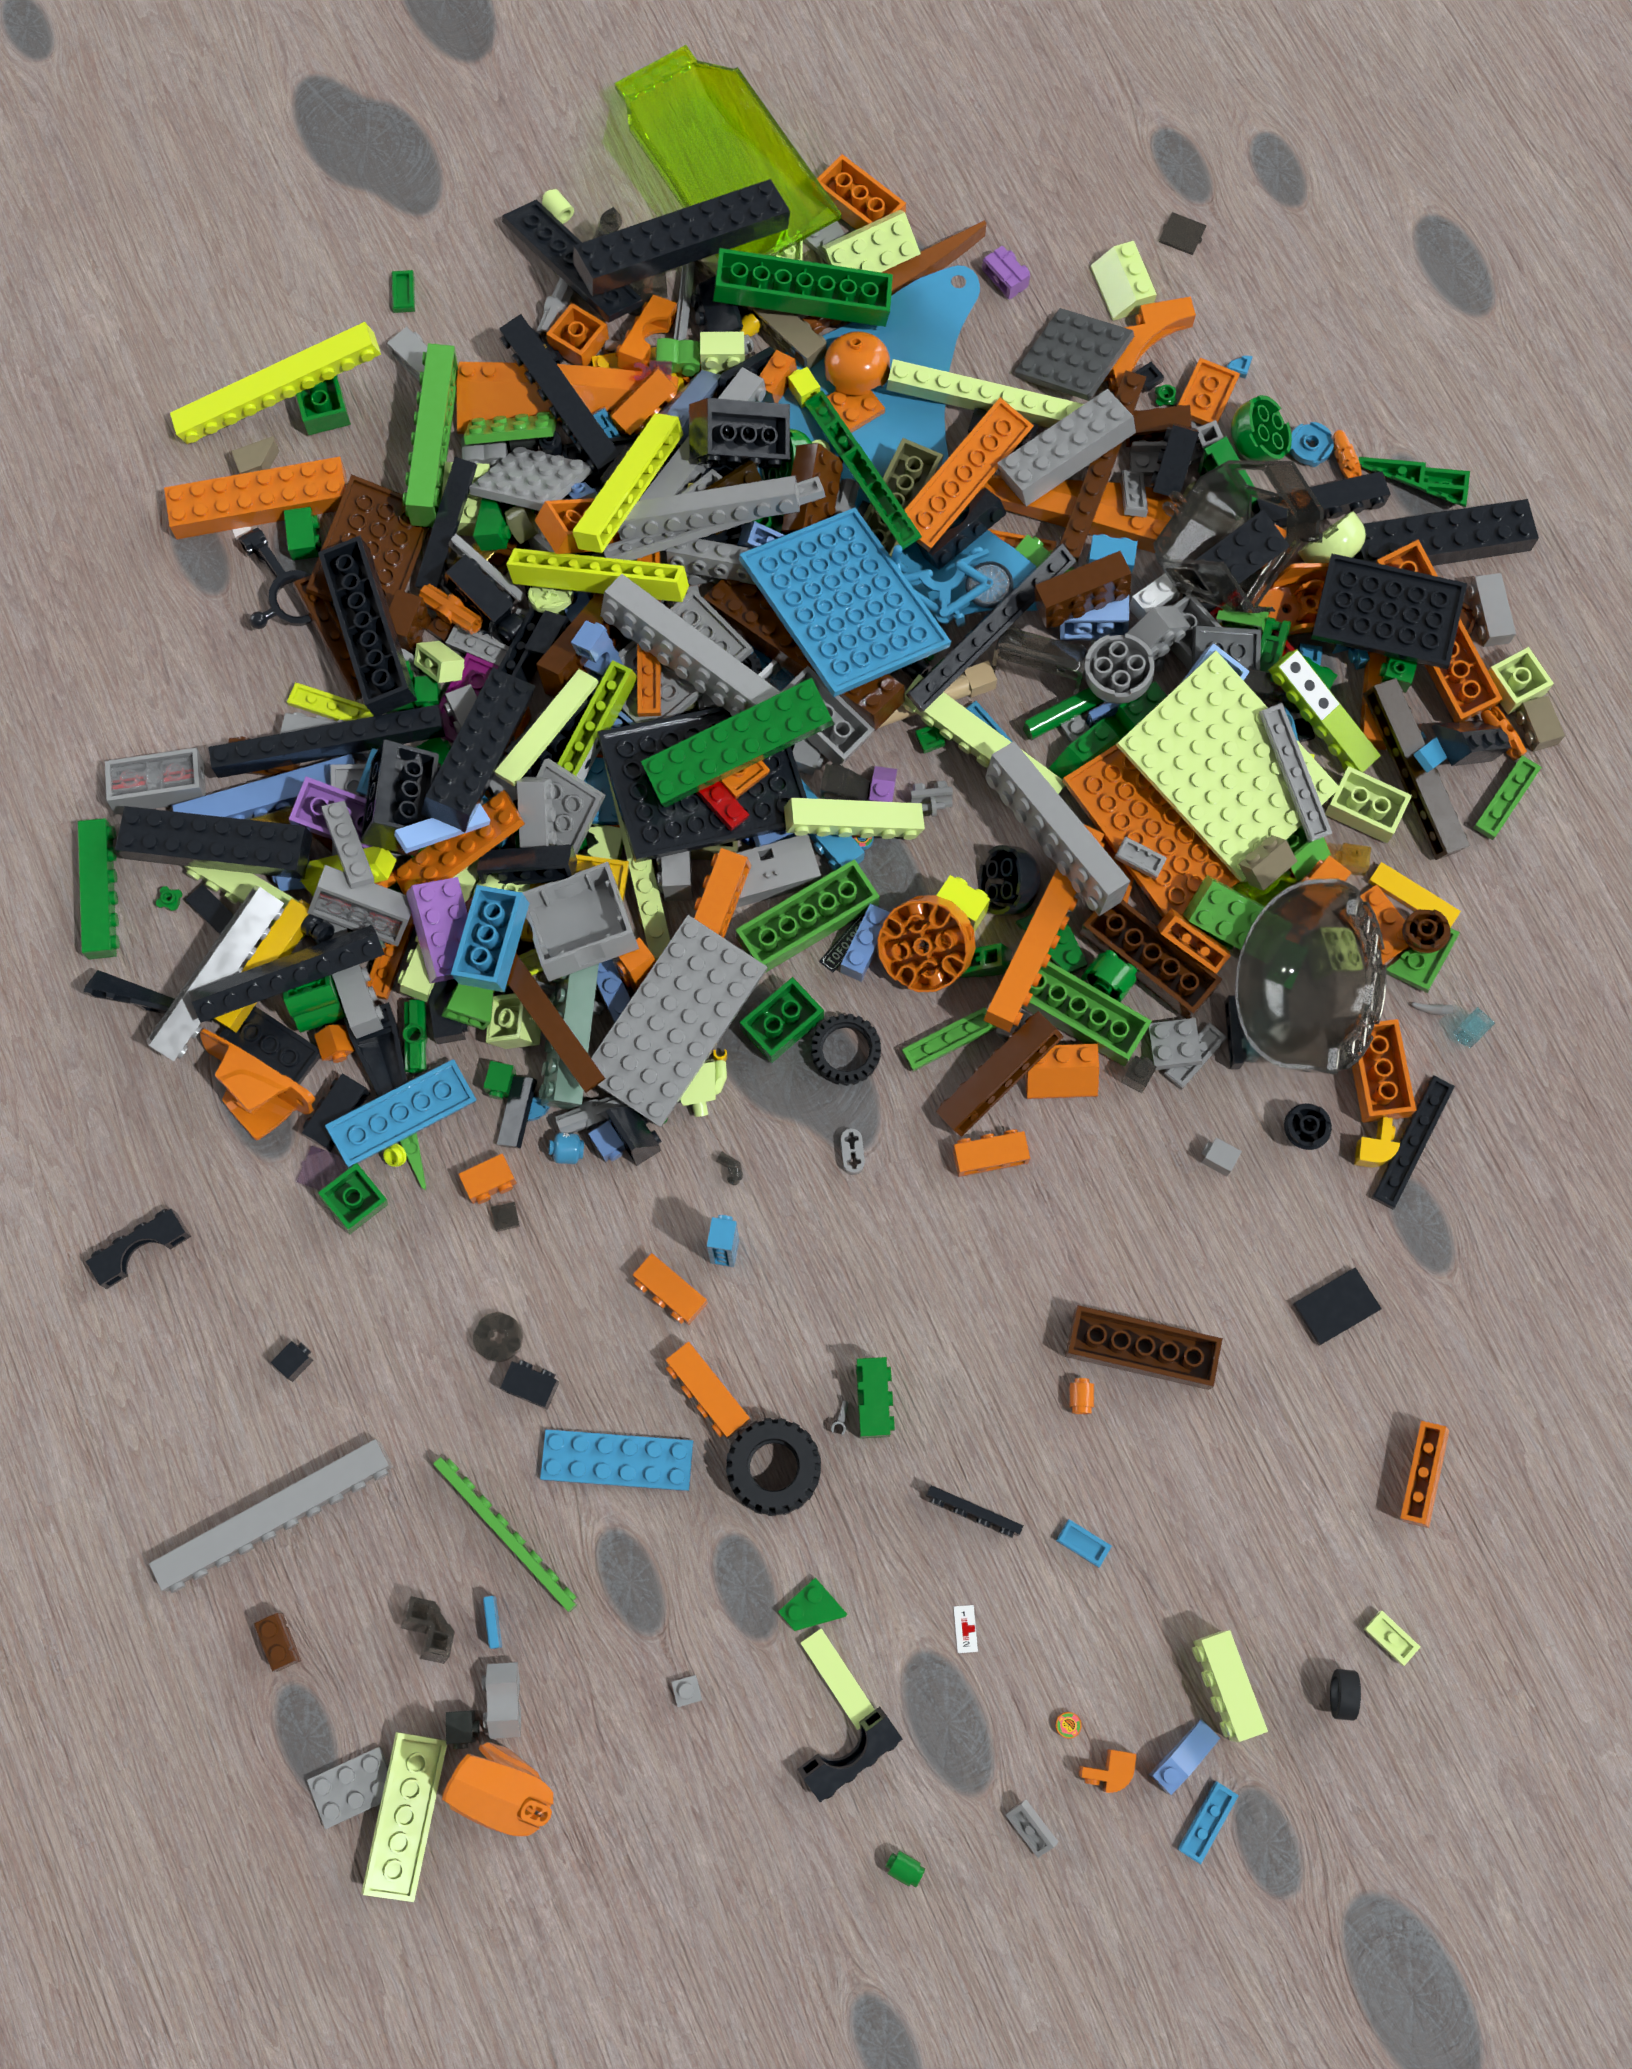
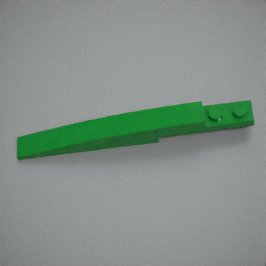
M821 390L805 401L806 407L899 545L902 546V549L904 550L922 537L825 393Z

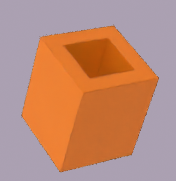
M328 1025L314 1035L322 1061L339 1063L346 1060L347 1056L355 1051L346 1025Z

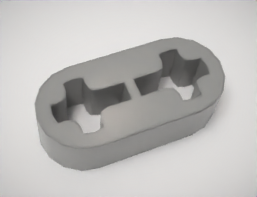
M850 1128L841 1135L843 1167L848 1174L857 1175L864 1169L863 1140L858 1130ZM849 1135H853L855 1139H858L854 1143V1149H850V1143L845 1142ZM851 1154H855L856 1161L861 1163L857 1165V1169H852L851 1165H847V1163L851 1162Z

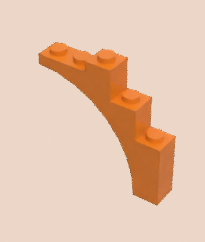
M1191 296L1140 305L1139 313L1135 317L1136 325L1124 327L1133 330L1134 338L1103 381H1108L1109 390L1113 391L1115 397L1125 371L1132 372L1139 359L1152 345L1176 331L1193 327L1196 313Z

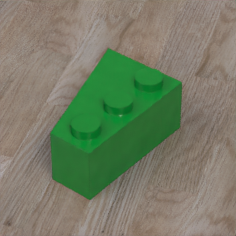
M1225 436L1204 449L1197 472L1235 521L1250 513L1256 500L1261 497L1228 438Z
M887 1357L858 1358L856 1361L860 1439L890 1437V1431H895L894 1416L889 1414V1406H893V1392L888 1391V1381H892L891 1366L887 1367Z

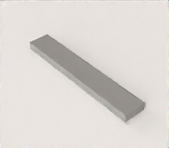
M1281 703L1260 711L1259 715L1308 841L1312 842L1332 834L1283 704Z

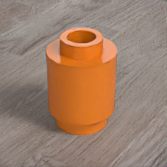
M1075 1378V1383H1070L1069 1407L1072 1408V1414H1092V1408H1094V1384L1089 1383L1088 1378Z

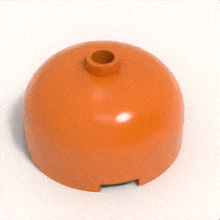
M856 331L843 334L831 343L826 352V379L841 393L848 395L869 394L871 389L879 385L883 386L889 379L890 356L888 349L878 337L870 333Z

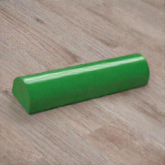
M1087 688L1026 720L1023 731L1028 739L1032 741L1106 701L1097 697L1090 688Z

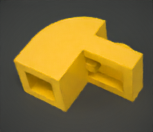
M1383 1117L1378 1122L1376 1139L1361 1137L1356 1142L1354 1165L1371 1168L1379 1167L1387 1163L1397 1153L1400 1143L1391 1141L1394 1139L1396 1131L1395 1126H1392L1393 1118Z

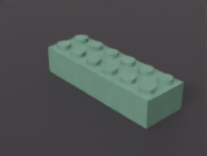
M599 964L553 980L556 986L555 992L552 993L550 999L587 1053ZM546 1039L545 1052H547V1059L542 1066L544 1084L540 1086L539 1099H542L541 1106L569 1110L582 1105L584 1090L548 1039Z

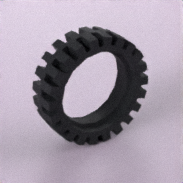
M843 1013L838 1014L837 1017H829L828 1021L825 1020L817 1028L812 1039L811 1055L814 1066L818 1069L821 1076L823 1075L829 1082L831 1080L837 1085L839 1083L844 1084V1086H849L851 1083L855 1085L861 1080H866L877 1068L881 1056V1043L876 1029L871 1026L868 1020L864 1021L861 1016L855 1017L853 1014L848 1013V1015H844ZM837 1029H855L868 1041L869 1056L865 1063L856 1070H837L830 1066L824 1057V1042L828 1035Z

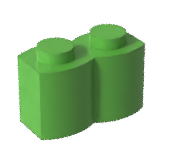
M671 338L657 339L656 367L658 366L666 375L676 372L685 376L698 374L700 370V342L694 340L678 341Z

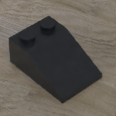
M616 1107L606 1110L610 1124L623 1142L625 1149L636 1166L661 1151L659 1143L662 1141L655 1130L650 1132L646 1126L649 1121L645 1116L631 1107Z

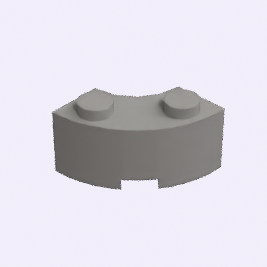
M518 1662L487 1664L486 1675H482V1691L487 1693V1712L483 1713L484 1729L488 1728L490 1739L521 1737Z

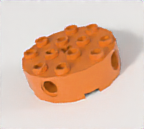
M936 895L916 896L894 908L885 919L877 939L879 958L886 972L895 981L898 980L902 985L916 992H936L954 983L970 966L976 949L974 929L967 915L952 901Z

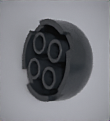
M1008 845L995 846L988 851L989 857L985 865H980L978 889L984 891L988 898H990L988 912L1006 916L1020 914L1031 907L1038 896L1041 885L1039 866L1035 858L1023 848ZM988 878L1004 880L1003 884H989L985 891ZM993 902L1013 903V904H1012V905H1008L1007 907H1002V906L996 905V904L993 903Z

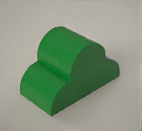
M332 975L283 992L288 1012L294 1018L300 1033L344 1019L343 1017H346Z

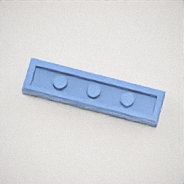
M479 804L465 833L490 824L491 820L481 804ZM430 818L397 829L394 836L404 852L408 853L464 834V832L439 820Z

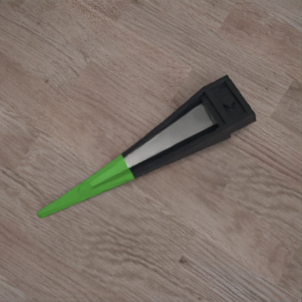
M389 1002L379 1005L384 1015V1019H381L383 1029L357 1039L349 1026L347 1017H343L350 1040L378 1097L408 1083L399 1029ZM417 1133L400 1141L406 1152L421 1187L426 1190Z

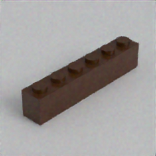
M1037 1011L1034 1015L1028 1017L1025 1024L1018 1031L1012 1033L1008 1041L1001 1048L996 1049L983 1065L976 1068L974 1074L966 1082L961 1083L957 1091L950 1098L945 1099L936 1112L962 1137L1064 1036Z

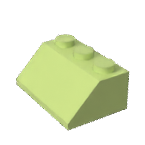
M1134 241L1112 247L1091 265V270L1113 321L1138 314L1140 305L1155 303L1157 294Z

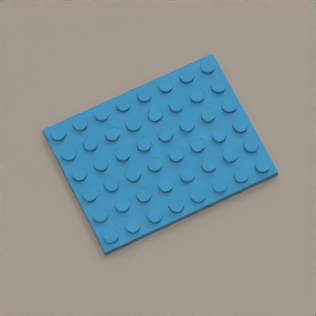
M856 508L812 524L739 555V561L833 698L950 647L951 640Z

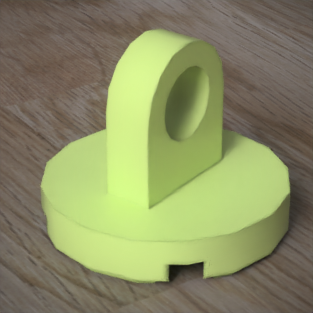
M530 586L528 598L532 607L540 613H544L546 610L564 615V609L571 604L574 598V591L532 586L531 588Z

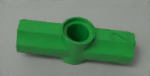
M409 1000L404 1002L405 1029L403 1030V1037L405 1039V1071L415 1074L427 1071L426 1003L420 1000ZM413 1033H421L418 1040H410Z

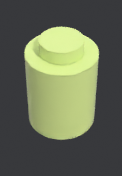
M557 189L545 192L542 205L562 224L566 223L573 216L574 208Z

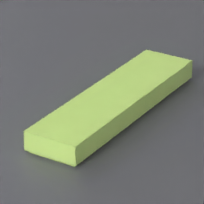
M820 1629L802 1641L801 1645L856 1729L859 1730V1722L875 1709L823 1630Z

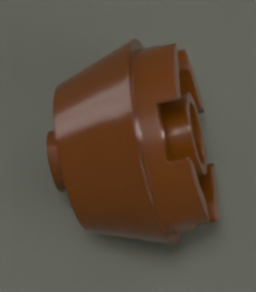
M1419 909L1406 918L1402 933L1404 940L1411 949L1420 954H1429L1442 949L1448 943L1451 930L1447 918L1441 912L1435 909Z

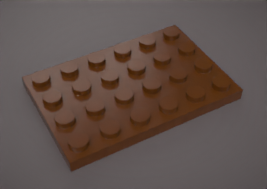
M351 474L321 551L360 535L370 548L389 608L396 591L401 590L405 592L429 527L411 525L410 519L405 513L406 506H403V494ZM318 557L306 587V592L333 602L321 560Z

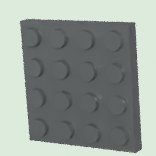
M1059 308L1015 370L1016 377L1090 401L1134 338V332L1121 326Z

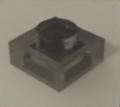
M515 1202L491 1207L497 1232L520 1227Z

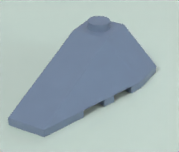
M701 370L659 411L658 414L679 417L683 436L677 444L682 445L689 436V404L705 398H712L719 386L721 375Z

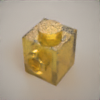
M1343 843L1341 848L1335 851L1334 859L1351 871L1352 875L1364 876L1369 870L1371 847Z

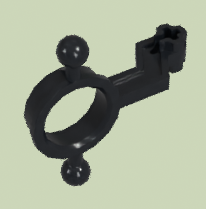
M258 527L239 537V542L244 551L249 556L254 553L260 562L267 565L275 577L269 589V604L271 608L263 613L259 611L254 612L249 618L251 626L255 629H263L267 625L268 620L275 616H278L283 622L292 626H304L312 623L313 621L309 614L302 617L286 614L277 602V595L281 588L286 584L312 574L301 570L285 572L268 547V541L264 533Z

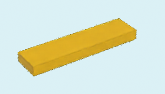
M1383 862L1379 864L1368 881L1373 886L1378 885L1384 893L1413 911L1435 909L1441 912L1447 918L1450 928L1461 912Z

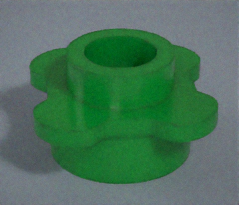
M1167 384L1156 387V405L1160 407L1163 405H1176L1175 387Z
M167 886L160 889V897L156 900L157 907L176 911L181 902L180 898L183 896L181 890H171Z

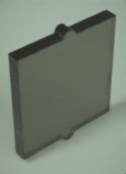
M1172 212L1167 224L1163 226L1164 230L1159 242L1193 255L1198 244L1202 242L1201 237L1207 225Z

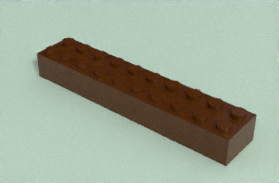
M722 579L703 597L748 644L770 659L775 660L777 664L797 677L809 666L816 673L756 584ZM888 674L839 695L875 729L874 731L905 702L904 685Z

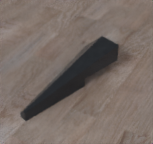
M100 970L96 971L84 988V993L90 997L133 1004L142 1010L165 1014L175 998Z

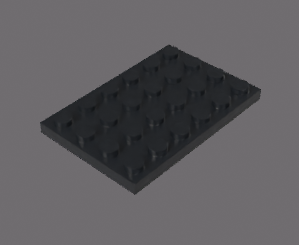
M1332 553L1311 639L1448 669L1467 583Z

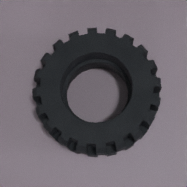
M764 1418L763 1421H755L746 1429L743 1428L738 1433L737 1438L731 1443L726 1459L727 1478L736 1498L745 1507L750 1508L754 1512L769 1516L786 1515L801 1508L813 1496L821 1474V1458L818 1447L812 1440L811 1435L806 1430L804 1431L800 1425L795 1422H788L783 1418ZM772 1443L786 1446L792 1451L797 1461V1473L794 1480L787 1487L777 1491H770L760 1487L754 1481L750 1471V1463L755 1452L762 1446Z

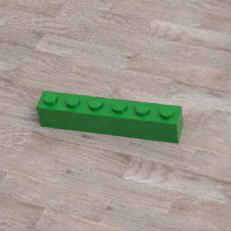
M106 818L78 821L82 954L89 960L117 957V949L120 947L119 937L116 935L119 918L118 914L115 913L118 895L114 889V883H117L118 879L117 872L114 869V861L117 860V854L113 847L116 831L115 827Z

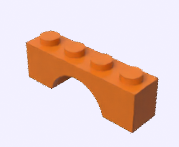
M654 294L649 302H645L641 315L635 318L633 328L627 331L623 344H619L617 347L618 368L640 372L646 370L650 363L651 345L645 339L652 334L669 332L676 320V302Z

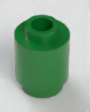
M900 1850L897 1854L891 1853L885 1865L889 1869L887 1875L908 1887L912 1885L915 1888L918 1886L926 1869L920 1866L921 1862Z

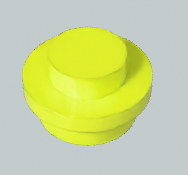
M396 1143L384 1151V1160L389 1166L399 1167L406 1162V1152L401 1145Z

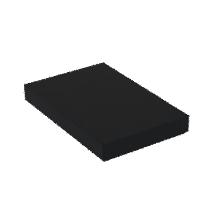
M1356 1267L1293 1303L1319 1346L1382 1309Z

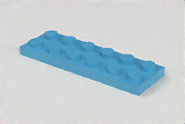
M452 1059L326 1124L325 1128L347 1168H350L354 1164L368 1159L475 1103L476 1098L455 1060Z
M545 1429L540 1480L689 1491L694 1441Z

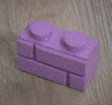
M1000 246L983 259L982 271L1008 299H1012L1029 286L1030 272L1025 265L1021 266L1016 261V256L1011 250L1007 251L1004 246Z

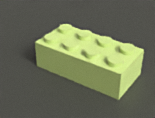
M902 210L889 214L822 246L829 265L883 272L921 254L907 216Z
M1220 1631L1193 1641L1195 1647H1192V1651L1196 1661H1201L1204 1672H1201L1205 1686H1210L1213 1694V1697H1210L1215 1712H1219L1223 1722H1220V1727L1224 1737H1229L1230 1741L1241 1742L1268 1732L1231 1631Z

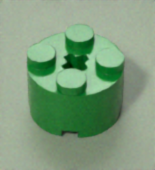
M1106 950L1105 953H1099L1081 976V980L1086 981V983L1115 1000L1122 1002L1136 983L1135 974L1137 969L1133 965L1119 959L1115 952Z

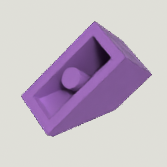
M875 766L869 801L893 802L897 769Z

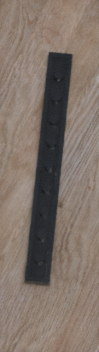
M1063 543L1058 545L906 694L920 712L925 711L1035 602L1036 584L1065 573L1076 562Z

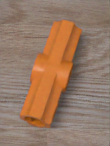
M431 584L424 585L420 590L419 596L423 597L425 605L434 610L444 622L450 625L454 623L470 635L477 633L481 628L482 617L465 607L464 603L455 595H447Z

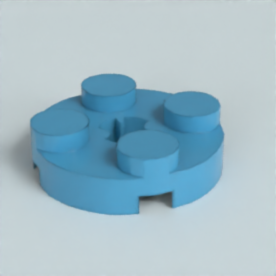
M1317 422L1298 425L1291 434L1292 444L1289 454L1300 463L1310 467H1317L1329 458L1333 450L1334 441L1331 438L1330 430ZM1313 440L1316 447L1308 446L1306 441L1311 442Z

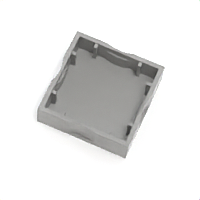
M608 862L580 871L564 880L550 882L522 892L530 903L526 919L533 932L535 948L548 981L639 949Z

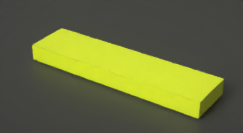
M296 682L287 700L290 706L336 721H351L373 717V714L364 704Z

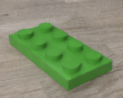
M547 411L539 412L534 416H528V414H518L513 418L496 416L492 420L475 418L467 426L464 441L465 445L551 437L554 435L557 420Z

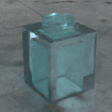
M1477 1007L1453 1033L1461 1044L1471 1048L1495 1022Z

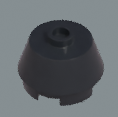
M1309 1103L1299 1104L1287 1113L1284 1120V1131L1289 1141L1296 1147L1304 1150L1318 1149L1331 1136V1119L1322 1107Z

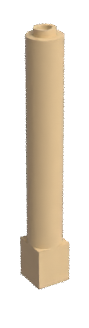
M989 660L967 668L944 693L957 700L968 695L972 698L996 689L997 678ZM902 704L879 728L914 716L917 713L909 712Z

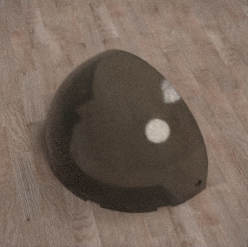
M1338 878L1306 880L1280 892L1264 907L1254 921L1246 936L1238 960L1235 999L1239 1021L1247 1040L1258 1054L1267 1061L1298 1072L1337 1074L1340 1070L1351 1068L1369 1048L1374 1038L1371 1035L1375 1024L1380 1023L1383 1011L1387 968L1386 964H1382L1381 950L1385 948L1378 920L1369 902H1364L1359 896L1361 892L1355 886Z

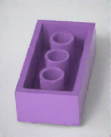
M306 776L289 821L292 825L306 826L310 832L332 840L322 814L321 806L345 801L360 840L366 798ZM361 843L363 849L372 847L371 845Z
M455 877L412 885L406 895L429 982L431 984L454 979L451 972L468 917L459 879Z

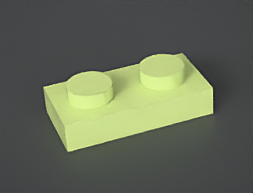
M1379 1611L1363 1629L1402 1666H1405L1420 1648L1383 1611Z

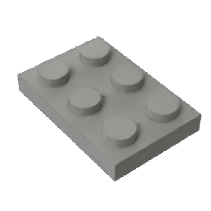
M381 1747L375 1748L307 1780L325 1829L381 1804L388 1772V1765Z

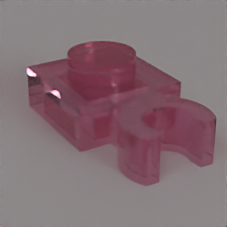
M650 360L649 366H645L641 362H635L634 367L642 368L643 372L640 375H634V379H644L658 366L671 380L672 361Z

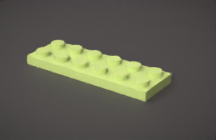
M396 1732L361 1894L414 1902L447 1748L446 1740Z

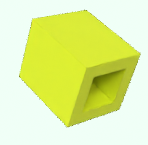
M808 367L801 370L798 369L788 376L789 389L801 408L806 406L805 401L820 392V385Z

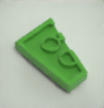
M1450 928L1451 934L1448 943L1436 952L1420 954L1413 949H1409L1393 965L1391 964L1385 970V974L1428 993L1460 932Z

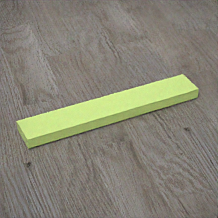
M579 669L494 771L496 776L515 787L517 781L524 776L599 684L598 680Z

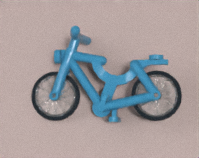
M896 545L891 558L900 571L906 573L908 567L900 558L903 550L902 546ZM982 547L974 548L969 552L970 556L956 561V574L945 582L934 581L931 578L933 572L930 569L903 575L908 582L921 580L927 588L940 592L939 605L915 590L926 607L936 614L935 616L939 623H950L953 617H955L957 627H962L966 622L963 613H960L961 610L972 603L983 608H995L1013 590L1012 575L1002 564L987 561L976 565L974 568L970 566L973 562L989 556L988 549L983 550ZM966 576V594L951 603V590L956 588Z

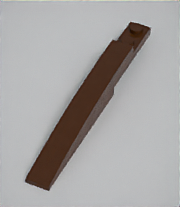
M473 897L465 902L467 913H469ZM515 953L507 983L582 1089L587 1093L606 1078L520 957Z

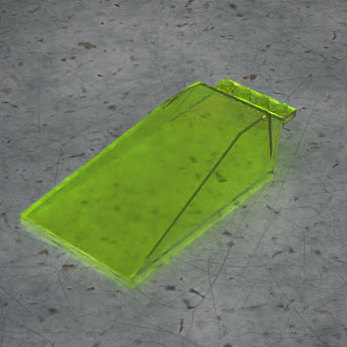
M684 45L614 83L616 91L626 104L630 133L682 208L769 179L772 180L790 210L788 229L729 250L775 256L841 219V212L738 67L733 69L698 61L687 45Z

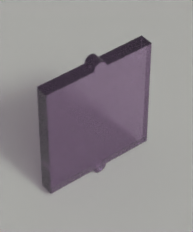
M311 1146L306 1160L302 1162L303 1167L297 1183L321 1191L347 1171L348 1168L340 1155Z

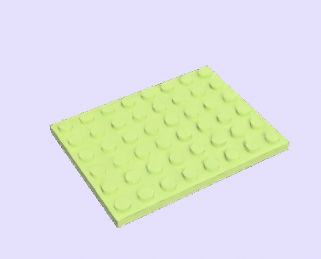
M1215 651L1130 730L1116 746L1234 876L1242 882L1246 877L1239 863L1245 859L1247 854L1257 849L1266 838L1272 835L1286 840L1302 823L1259 715L1260 711L1268 707L1221 655ZM1297 741L1321 805H1323L1340 787Z

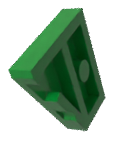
M816 1577L778 1611L794 1631L841 1619L848 1615Z

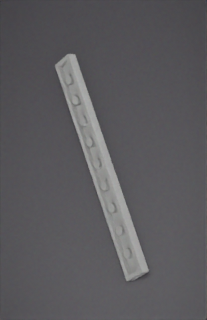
M818 476L797 483L800 505L826 497ZM760 518L624 539L607 545L604 554L606 558L634 560Z

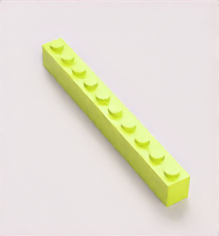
M363 322L170 412L176 435L186 444L194 443L204 436L216 433L228 425H233L237 421L252 416L260 410L272 407L276 403L286 398H291L301 391L313 388L316 384L330 380L344 371L352 370L357 365L373 360L381 355L374 332L366 322Z

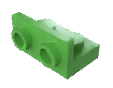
M1225 604L1223 611L1218 610L1216 619L1222 627L1258 629L1263 634L1269 612L1267 610Z

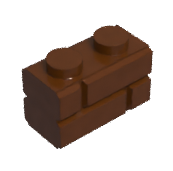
M275 1613L254 1623L272 1672L281 1671L302 1661L290 1629L286 1627L287 1621L283 1613Z

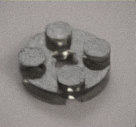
M495 1312L484 1316L479 1321L476 1330H474V1346L477 1352L488 1361H507L513 1358L522 1347L523 1332L521 1326L513 1317L504 1313ZM496 1331L505 1335L500 1344L496 1341L492 1342L491 1339L495 1336L494 1332Z

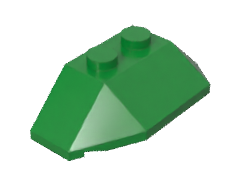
M1115 715L1104 718L1072 742L1053 762L1049 770L1063 780L1064 777L1116 745L1128 731Z

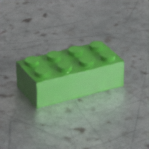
M1206 875L1183 913V916L1189 922L1267 965L1292 926V923L1285 917L1209 875Z

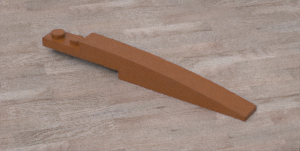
M985 220L921 251L920 255L881 272L893 274L891 296L919 278L944 269L985 237L987 225ZM808 316L803 319V321L809 323L816 334L821 333L832 325H838L842 321L816 316Z

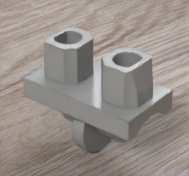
M937 781L933 789H926L923 783L914 784L913 791H911V803H922V810H930L931 816L935 817L937 816L938 809L953 807L952 787H948L946 781Z

